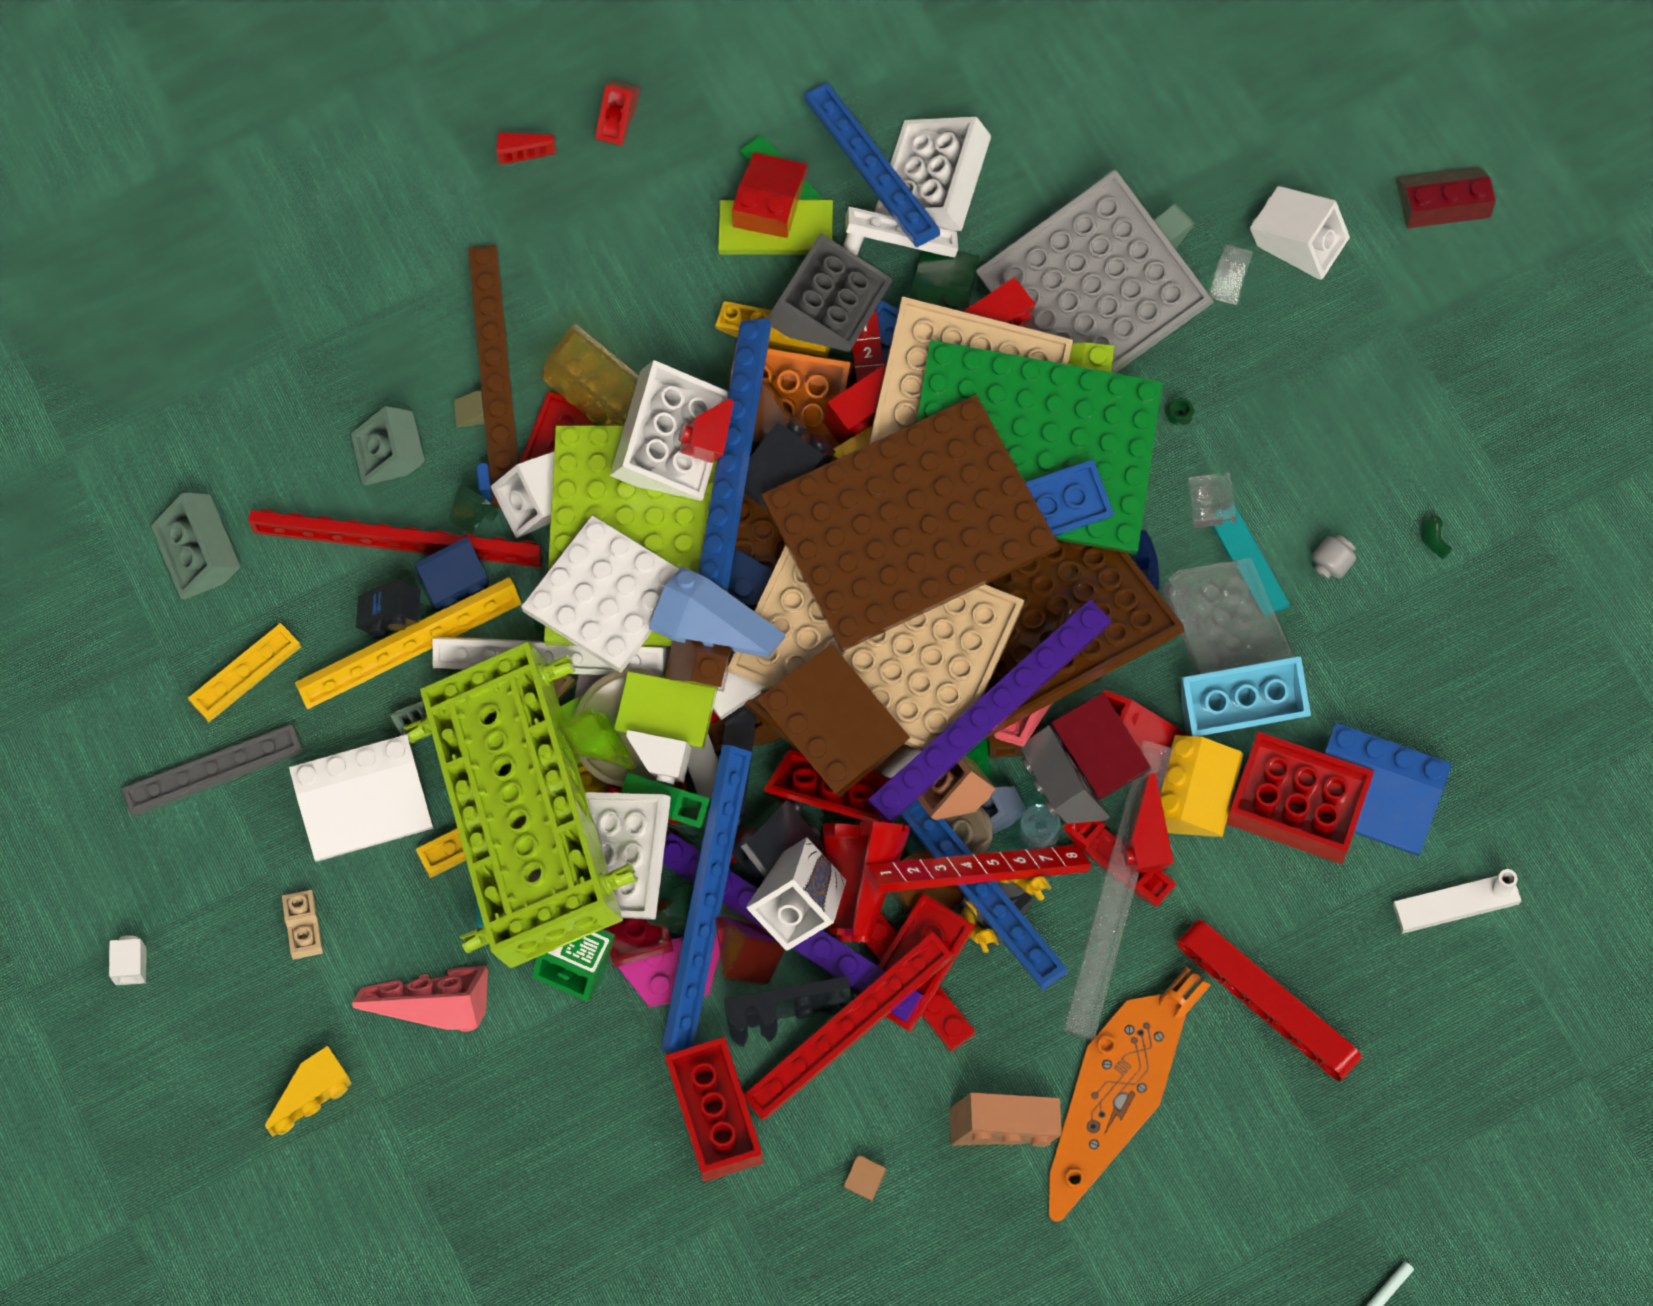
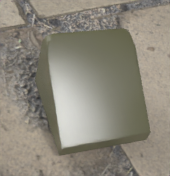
M481 390L454 400L457 428L485 424Z

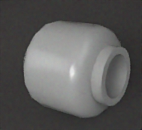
M1339 534L1336 537L1327 536L1312 554V559L1317 564L1314 570L1326 579H1329L1330 576L1342 578L1357 559L1354 552L1356 547Z

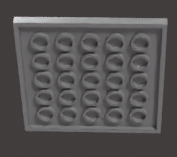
M1116 169L976 270L990 292H993L1013 277L1017 279L1035 302L1032 312L1033 317L1028 323L1029 329L1072 339V343L1086 342L1114 345L1112 373L1118 372L1214 303L1213 299Z

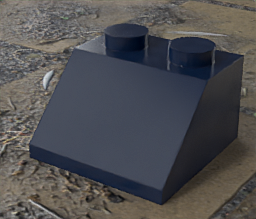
M468 537L414 564L421 588L436 613L489 587L487 576Z

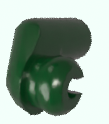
M1438 516L1428 517L1422 525V541L1441 559H1444L1451 552L1452 548L1441 540L1443 521Z

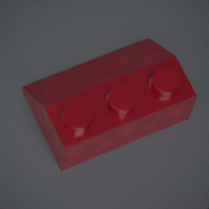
M1480 166L1396 177L1407 229L1491 218L1496 198L1491 178Z

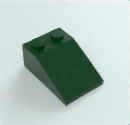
M922 251L909 298L963 312L969 308L980 256L957 252L955 258Z

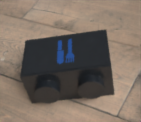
M398 580L358 595L356 628L367 632L370 637L382 638L388 633L405 630L406 627L418 623L421 590Z

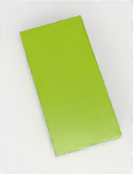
M720 200L719 255H807L821 233L833 240V200H799L788 238L733 227L732 208L735 200Z

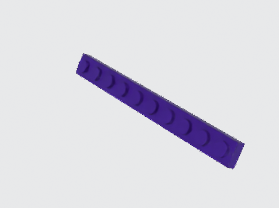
M1089 600L868 799V803L887 823H892L1111 625L1112 620Z
M670 833L665 840L663 864L694 884L701 852L673 833ZM729 870L722 903L767 931L747 909L748 903L758 888ZM822 930L793 947V949L836 977L848 976L849 985L861 993L886 972ZM915 991L891 1013L907 1022L923 995Z

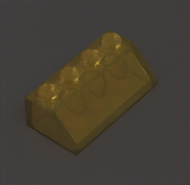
M577 324L571 326L546 358L541 379L550 387L555 389L598 426L625 425L639 378L638 374Z

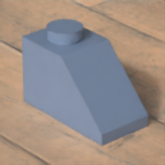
M1015 786L995 787L996 790L991 794L988 801L981 805L990 817L993 826L992 834L1008 828L1028 813Z

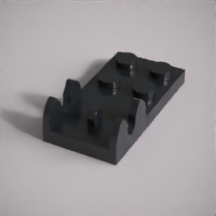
M848 976L726 998L724 999L730 1036L738 1046L745 1047L749 1038L748 1027L756 1028L759 1026L761 1035L768 1042H771L777 1034V1019L794 1016L797 1019H806L814 1016L815 1012L826 1010L827 1013L840 1012L850 1003V986Z

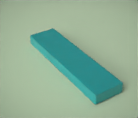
M1236 506L1209 517V524L1261 618L1265 619L1288 609L1289 601Z

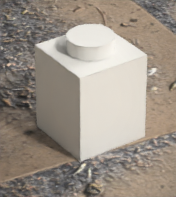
M121 936L119 940L110 941L109 977L115 985L146 983L147 948L141 939L135 936Z

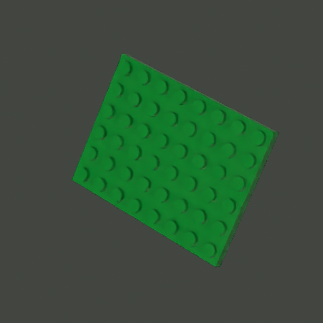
M930 340L916 423L977 395L1024 482L1094 460L1114 516L1056 536L1055 539L1137 554L1163 382Z

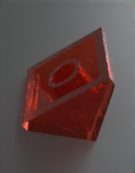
M720 916L715 918L723 976L760 985L769 984L785 951L781 944L769 932L756 924Z

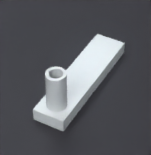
M849 206L845 214L846 233L848 234L843 247L856 256L859 253L864 237L955 258L958 251L957 232L939 228L940 236L916 248L892 216Z
M1505 869L1498 876L1394 901L1393 908L1402 934L1519 905L1521 898L1516 886L1518 879L1516 873L1510 869Z

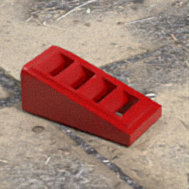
M498 133L496 148L498 163L510 164L556 154L554 135Z

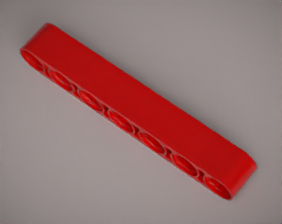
M1200 919L1195 920L1176 941L1177 946L1186 956L1333 1079L1340 1082L1343 1081L1362 1059L1360 1052L1350 1042Z

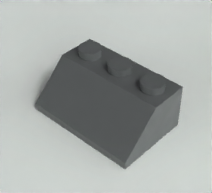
M1047 726L1028 739L1024 747L1020 746L1025 756L1021 759L1022 763L1030 774H1035L1036 778L1033 780V783L1041 795L1045 794L1048 799L1044 803L1054 817L1059 815L1067 824L1105 821L1110 818L1102 801L1098 800L1057 733L1050 726Z

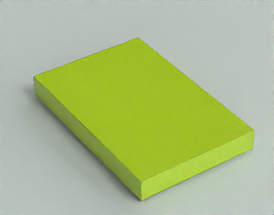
M628 671L614 730L623 734H627V730L685 741L691 747L704 749L717 689Z

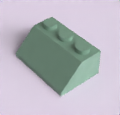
M181 493L151 525L181 599L190 598L225 584L240 568L210 494Z

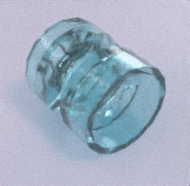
M1046 805L1029 807L1023 813L1020 822L1019 841L1022 848L1025 850L1056 847L1060 832L1059 816L1054 817Z

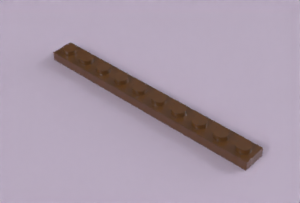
M497 245L468 248L491 486L519 464ZM492 491L493 507L501 508Z

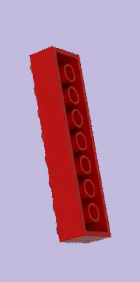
M1013 277L963 312L1029 328L1028 323L1033 317L1032 312L1035 302L1017 279ZM886 363L827 402L823 423L840 445L873 425Z

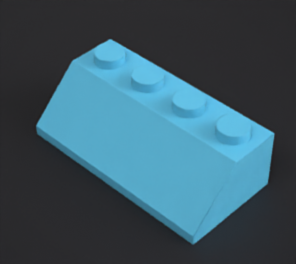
M1301 656L1181 677V707L1186 735L1203 736L1311 716Z

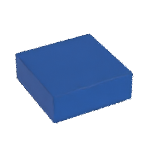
M488 463L477 464L478 491L481 501L483 503L492 502Z

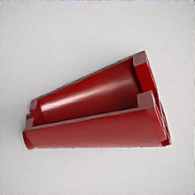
M876 821L860 822V825L823 824L824 856L846 879L834 923L828 926V934L839 935V941L870 943V937H872L888 892H875L863 874L865 865L899 862L909 835L910 826Z

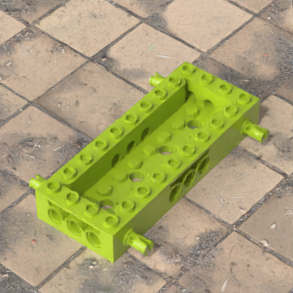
M529 642L420 689L427 717L404 726V729L409 732L407 736L412 744L430 734L433 736L483 920V927L460 935V938L465 942L462 944V947L466 953H471L473 950L489 944L491 953L509 968L516 967L623 921L614 890L638 881V878L633 874L636 871L630 862L609 872L553 684V680L575 672V669L571 666L573 661L566 654L564 657L548 664L544 657ZM496 712L495 721L486 725V717L490 713ZM505 764H511L510 772L505 776H499L501 767ZM526 816L525 824L519 829H514L516 819ZM541 869L540 878L535 882H529L531 872Z

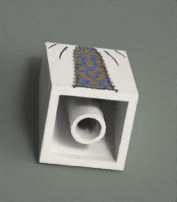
M805 838L782 853L748 903L747 909L781 946L788 951L834 923L846 879L808 838Z

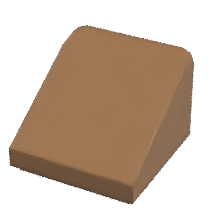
M858 1155L844 1188L873 1201L886 1175V1168Z

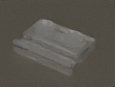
M1226 472L1225 476L1209 474L1188 477L1194 528L1224 525V521L1237 523L1230 472Z

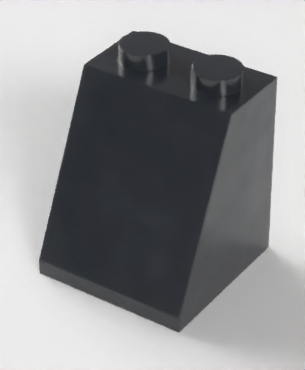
M789 417L780 420L749 459L744 494L766 509L761 499V494L830 463L836 451L829 446V442L825 438L808 431L806 425L799 419Z
M784 798L777 799L735 836L732 856L757 888L761 886L782 853L803 839L808 838L819 851L824 848L819 840L821 834L811 823L807 825L801 817L803 814L802 809L792 799L790 801Z

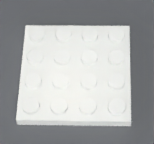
M592 516L522 605V611L621 673L651 634L652 630L649 629V624L663 588L679 569Z
M585 792L608 871L611 872L629 862L636 871L633 874L638 878L637 882H632L614 890L622 918L656 920L671 797L664 794Z

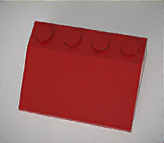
M1258 731L1226 825L1343 865L1375 771Z

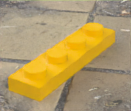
M281 623L278 624L188 697L189 702L209 723L301 648L300 643Z

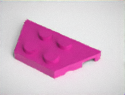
M725 928L716 931L703 997L710 996L713 978L720 960V953L726 939ZM684 937L671 939L673 952L617 967L631 987L638 992L648 1008L671 1003Z

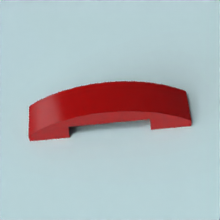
M1094 821L1065 824L1063 830L1084 853L1111 877L1149 904L1158 907L1177 885L1161 870L1131 874L1130 866H1126L1123 856V850L1126 846L1105 829L1106 824L1104 822Z

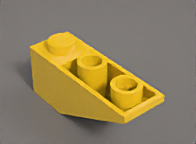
M328 1046L302 1062L265 1124L272 1137L277 1133L282 1135L294 1127L295 1121L303 1116L309 1117L320 1110L322 1103L330 1098H339L348 1090L347 1087L352 1084Z

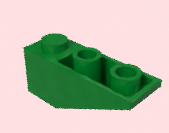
M627 773L621 793L664 794L670 796L668 818L701 829L706 828L711 799Z

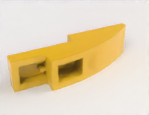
M724 301L715 327L728 335L738 338L741 321L767 319L772 310ZM773 327L770 330L769 348L828 357L831 347L789 338Z

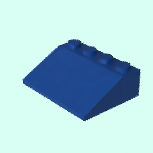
M1336 723L1325 754L1375 771L1354 833L1419 856L1452 763Z

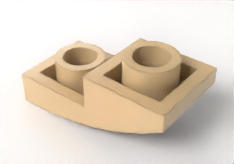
M308 890L283 895V910L292 959L323 954L313 891Z

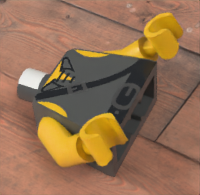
M1041 876L1034 879L995 881L1023 916L1032 908L1033 897L1031 895L1034 894L1039 901H1042L1045 897L1041 890L1045 888L1051 890L1047 880ZM964 897L962 900L961 917L976 925L969 938L980 944L982 951L987 953L989 952L987 944L991 947L995 944L999 945L998 941L1000 938L969 900Z

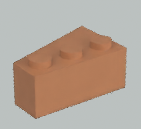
M969 1093L949 1109L951 1145H1017L1032 1143L1036 1147H1045L1051 1145L1052 1141L1062 1135L1060 1098Z

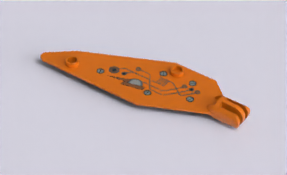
M1187 966L1163 994L1127 1000L1087 1046L1050 1171L1049 1217L1052 1221L1060 1222L1066 1217L1160 1106L1186 1015L1211 986L1205 980L1199 985L1201 977L1196 973L1190 976L1191 969ZM1078 1176L1081 1178V1181L1078 1184H1072L1070 1179Z

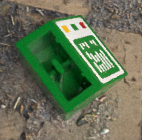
M602 929L537 957L531 978L588 1002L602 984L615 934Z

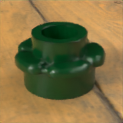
M1184 398L1173 400L1166 407L1168 421L1173 425L1181 424L1184 426L1189 424L1194 415V408L1191 403ZM1181 411L1183 414L1178 415L1177 412Z

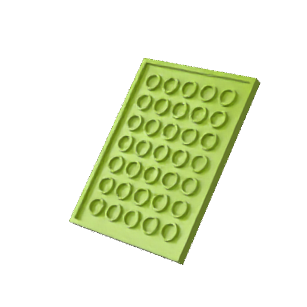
M556 426L548 572L588 520L594 516L678 569L682 566L699 574L717 460L713 463L704 498L702 501H698L685 496H676L657 490L636 487L610 476L624 426ZM545 626V646H577ZM652 631L642 646H672L673 640Z

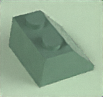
M385 406L351 433L363 485L407 476L425 462L413 411Z

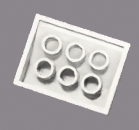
M977 117L904 120L890 164L939 228L962 231L991 135ZM878 200L875 213L891 216L881 201Z
M653 360L640 371L610 476L636 487L702 501L713 463L679 453L681 442H679L678 437L683 425L727 400L729 392Z
M407 734L289 767L315 862L434 829Z

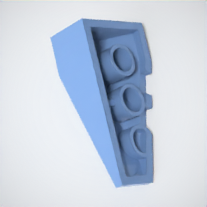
M682 566L665 584L649 624L650 630L676 642L685 643L686 639L700 641L705 646L713 647L714 644L729 646L734 652L770 657L785 639V633L711 580Z

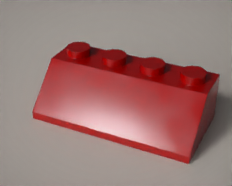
M789 749L767 782L764 790L767 793L864 821L886 822L868 803V799L891 778L869 772L841 797H838L801 752Z

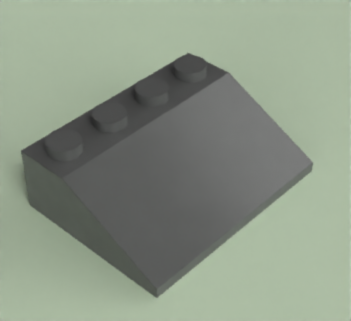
M821 233L767 319L772 323L771 327L789 338L850 352L893 279Z

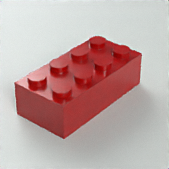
M725 1037L665 1055L667 1069L703 1183L763 1164V1154Z

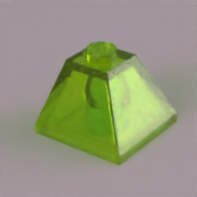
M588 707L558 727L563 735L560 737V741L569 753L573 752L581 757L627 769L636 767L606 715Z

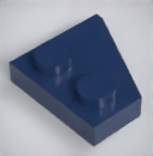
M735 550L728 593L751 610H755L773 570L743 552Z

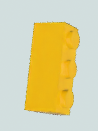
M1175 735L1160 790L1168 833L1223 837L1244 755L1241 751L1204 737Z

